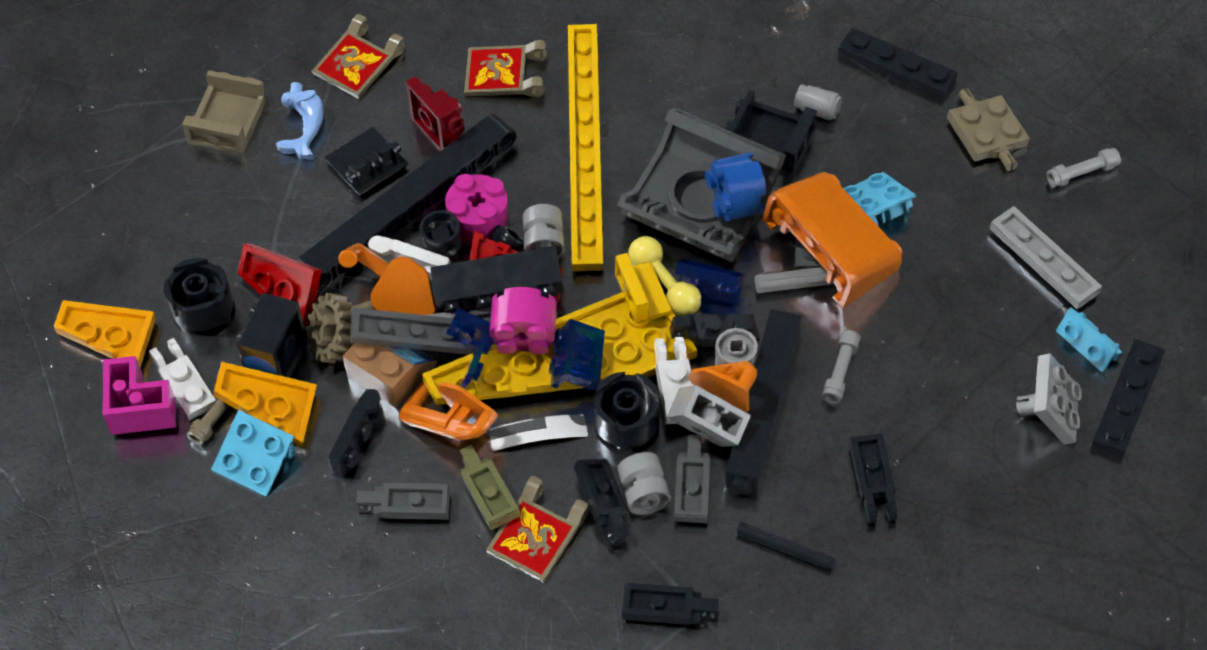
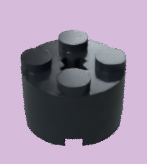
M192 258L177 264L169 278L167 279L166 277L163 290L175 322L185 332L193 333L210 330L230 320L233 296L226 273L220 265L217 264L216 266L209 263L208 259Z
M617 372L600 382L594 397L595 426L599 435L609 444L616 446L617 449L628 451L633 447L645 444L656 434L660 427V400L658 389L649 378L638 373L634 376L625 375V372Z

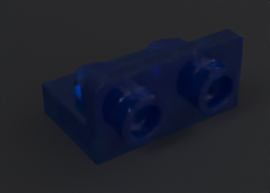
M687 259L678 261L675 274L680 275L679 282L684 281L694 284L700 291L701 296L732 304L739 302L745 278L744 273Z
M570 319L561 329L558 328L555 331V339L552 343V347H555L554 357L549 365V374H552L551 387L558 388L564 381L593 391L598 387L601 378L604 330Z

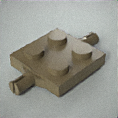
M969 88L961 90L958 96L965 106L949 110L947 119L974 162L986 158H1000L1007 171L1015 169L1018 163L1011 152L1027 147L1030 138L1002 95L978 101L974 98Z

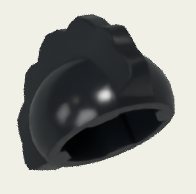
M496 226L492 233L493 241L507 244L511 249L518 252L524 251V241L514 230L507 226Z

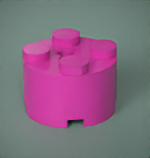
M462 174L456 178L455 183L446 194L445 202L446 210L456 215L459 220L462 243L472 246L474 230L492 240V233L497 225L509 227L510 218L507 193L500 179L486 175Z
M530 287L508 288L504 290V295L500 297L496 293L492 297L490 339L497 344V350L504 354H512L516 351H530L533 354L539 355L547 353L549 346L555 339V298L549 294V299L541 296V290Z

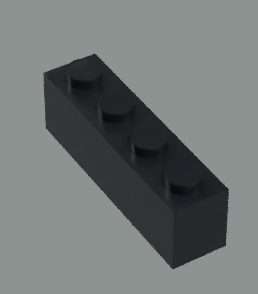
M556 246L430 267L435 303L439 313H461L463 309L491 307L492 297L496 293L500 297L504 295L505 289L512 287H530L541 290V296L549 299V294L555 297L557 293L564 292Z

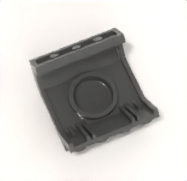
M670 109L664 120L668 123L655 154L633 190L621 194L617 206L623 208L622 215L732 263L760 214L726 221L723 218L717 219L713 211V201H715L713 189L707 187L705 171L711 170V164L714 160L749 152L753 153L754 156L750 159L752 162L758 160L765 180L767 195L761 196V204H765L771 195L786 155L680 109Z

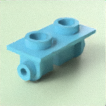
M1070 307L1056 332L1097 369L1104 372L1111 360L1115 362L1122 356L1121 345L1115 344L1107 335L1098 332L1099 328L1085 317V313H1079Z

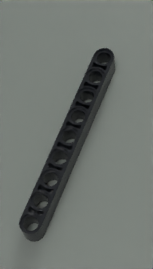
M488 115L296 259L297 261L322 270L317 293L325 290L360 263L357 260L353 267H343L338 260L339 254L356 243L363 244L368 248L369 240L377 235L390 239L395 237L445 199L449 188L455 183L459 175H476L507 152L514 145L517 139V132L497 115Z

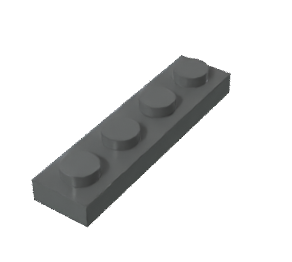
M353 308L351 312L350 342L469 355L480 350V321Z

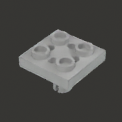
M1050 353L1038 356L1035 394L1017 397L1018 402L1016 406L1018 413L1022 417L1036 414L1064 445L1076 443L1077 429L1080 427L1078 415V401L1082 397L1080 385L1070 377L1064 366L1060 365Z

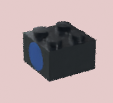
M262 293L258 303L253 304L251 307L249 321L245 329H241L236 338V347L239 350L241 364L244 367L279 376H289L307 339L299 302Z

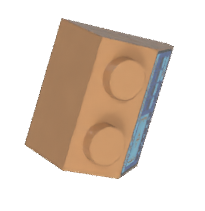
M354 343L342 356L348 378L365 389L378 390L381 399L396 409L423 380L422 374L432 370L437 364L435 359L419 349Z

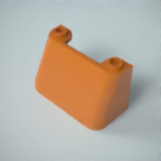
M820 172L779 188L768 197L762 218L763 222L771 230L781 226L780 231L783 234L790 231L827 271L825 280L828 284L834 281L837 293L833 295V299L842 309L899 270L903 254L899 244L889 239L841 187L840 181L835 175Z

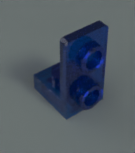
M457 308L446 334L453 336L459 342L475 346L460 387L466 389L471 380L477 382L484 363L479 362L482 354H488L494 338H491L489 335V321Z

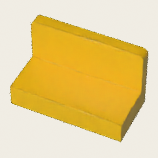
M628 253L615 256V276L635 324L669 315L671 307L652 264L646 262L633 266Z

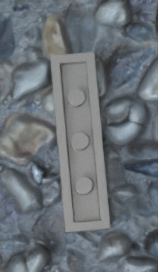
M1015 206L991 221L990 230L1076 309H1079L1100 294L1102 285Z

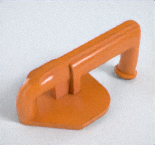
M360 243L353 244L339 254L338 260L343 267L351 268L358 260L380 276L371 292V303L376 310L418 315L434 314L438 310L428 271L412 259L401 256L388 263Z
M741 361L696 368L690 372L689 380L693 385L701 387L746 413L749 411V390L757 378V370L750 362Z
M423 381L399 413L400 420L404 424L456 440L473 439L483 435L490 429L498 417V414L470 392L458 385L442 382L438 386L439 393L451 408L447 414L421 407L430 395Z

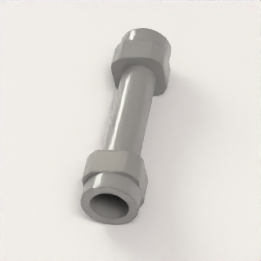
M1107 148L1099 151L1097 157L1065 168L1063 164L1055 166L1047 171V180L1053 188L1067 185L1071 178L1100 168L1104 171L1113 169L1121 163L1120 154L1116 148Z
M845 330L840 336L838 342V350L840 352L832 377L826 380L822 394L823 400L828 403L839 404L843 397L845 375L851 356L857 353L861 339L860 335L855 331Z

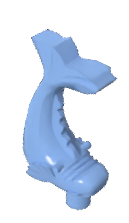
M299 82L291 83L290 91L283 93L281 101L286 108L297 110L303 117V135L298 139L279 141L276 143V146L281 154L289 155L296 153L301 160H314L309 145L321 127L324 115L323 103L314 90L302 92L303 85Z

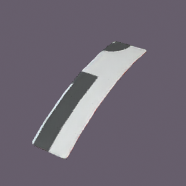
M559 415L528 419L489 430L492 451L548 439L588 436L584 415Z

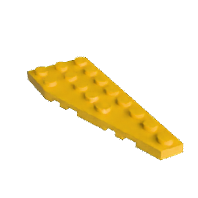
M621 292L557 318L555 321V339L549 346V351L545 354H533L530 351H516L512 354L500 353L497 350V344H494L423 373V382L435 404L444 405L447 402L438 391V386L442 382L458 385L479 400L596 387L606 377L617 372H625V375L634 376L638 373L649 378L656 375L655 339L663 338L666 344L667 360H676L673 348L675 339H671L669 331L675 314L671 309L669 315L635 324L624 295ZM684 339L686 359L696 358L697 349L693 342L689 339Z

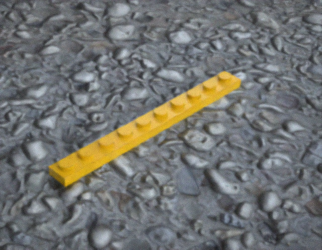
M597 24L568 25L572 271L603 270Z

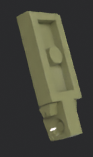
M472 445L461 449L462 461L466 466L460 470L462 479L490 530L520 517V510L492 460L487 457L480 460Z

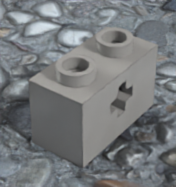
M693 385L679 388L666 418L720 447L739 445L751 415L701 387Z

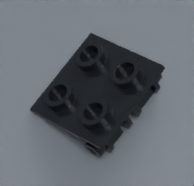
M371 127L324 157L359 196L409 165L399 154L402 151L400 145L396 141L393 143L388 142L374 127Z

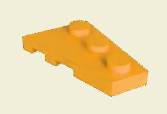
M63 300L54 328L57 334L111 359L136 356L141 367L156 316L153 311Z
M221 362L213 396L236 410H241L295 436L293 443L302 448L317 384Z

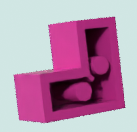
M136 356L103 359V417L111 435L176 428V399L169 380L144 382V376Z

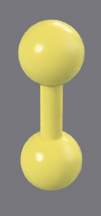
M649 236L639 237L634 240L628 250V256L632 265L635 266L646 262L652 264L658 279L668 290L666 298L676 316L696 313L701 305L700 291L690 282H677L661 263L663 259L661 244Z

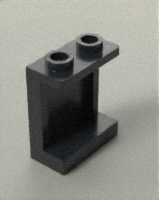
M749 89L745 99H739L735 109L736 116L733 121L729 120L725 129L785 154L786 158L781 169L794 173L816 129L817 110L806 107L802 116H798L756 102L755 91Z

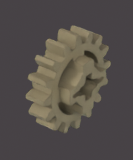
M326 293L325 296H319V304L313 303L312 314H308V319L311 322L306 327L308 336L306 343L311 344L309 353L315 354V360L335 364L336 361H342L343 353L349 350L350 311L353 304L352 302H347V296Z

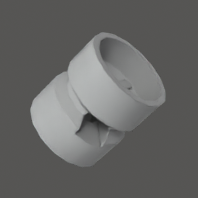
M550 204L530 206L522 214L524 251L556 246L558 258H560L564 253L561 210Z
M733 328L724 331L716 340L715 365L748 361L755 367L758 349L756 338L744 329Z
M651 452L637 453L620 462L618 473L622 486L626 489L625 497L629 510L633 514H652L662 510L670 503L671 495L667 482L663 478L664 472L660 459L656 454Z

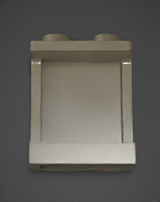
M208 71L206 74L208 88L194 117L186 115L182 123L187 143L244 154L268 100L264 83L251 77L245 78L230 75L226 72Z

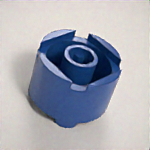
M749 152L714 160L711 164V170L705 171L707 187L713 189L715 201H713V211L717 219L723 218L726 221L764 213L767 203L761 204V196L767 195L766 185L758 160L752 162L750 159L754 156L753 153Z

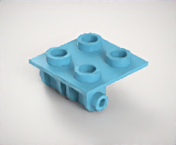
M884 172L873 174L858 184L843 188L877 226L878 223L884 224L886 219L890 221L904 213H908L909 208L913 207L911 199L916 197L913 192Z
M238 410L211 470L267 497L284 459H291L296 453V447L293 446L295 436Z

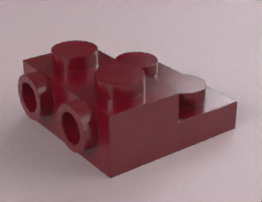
M416 76L405 81L411 119L440 151L463 135L465 131L464 119L461 116L463 110L461 104L454 96L450 97L443 88L434 93L428 84H423Z

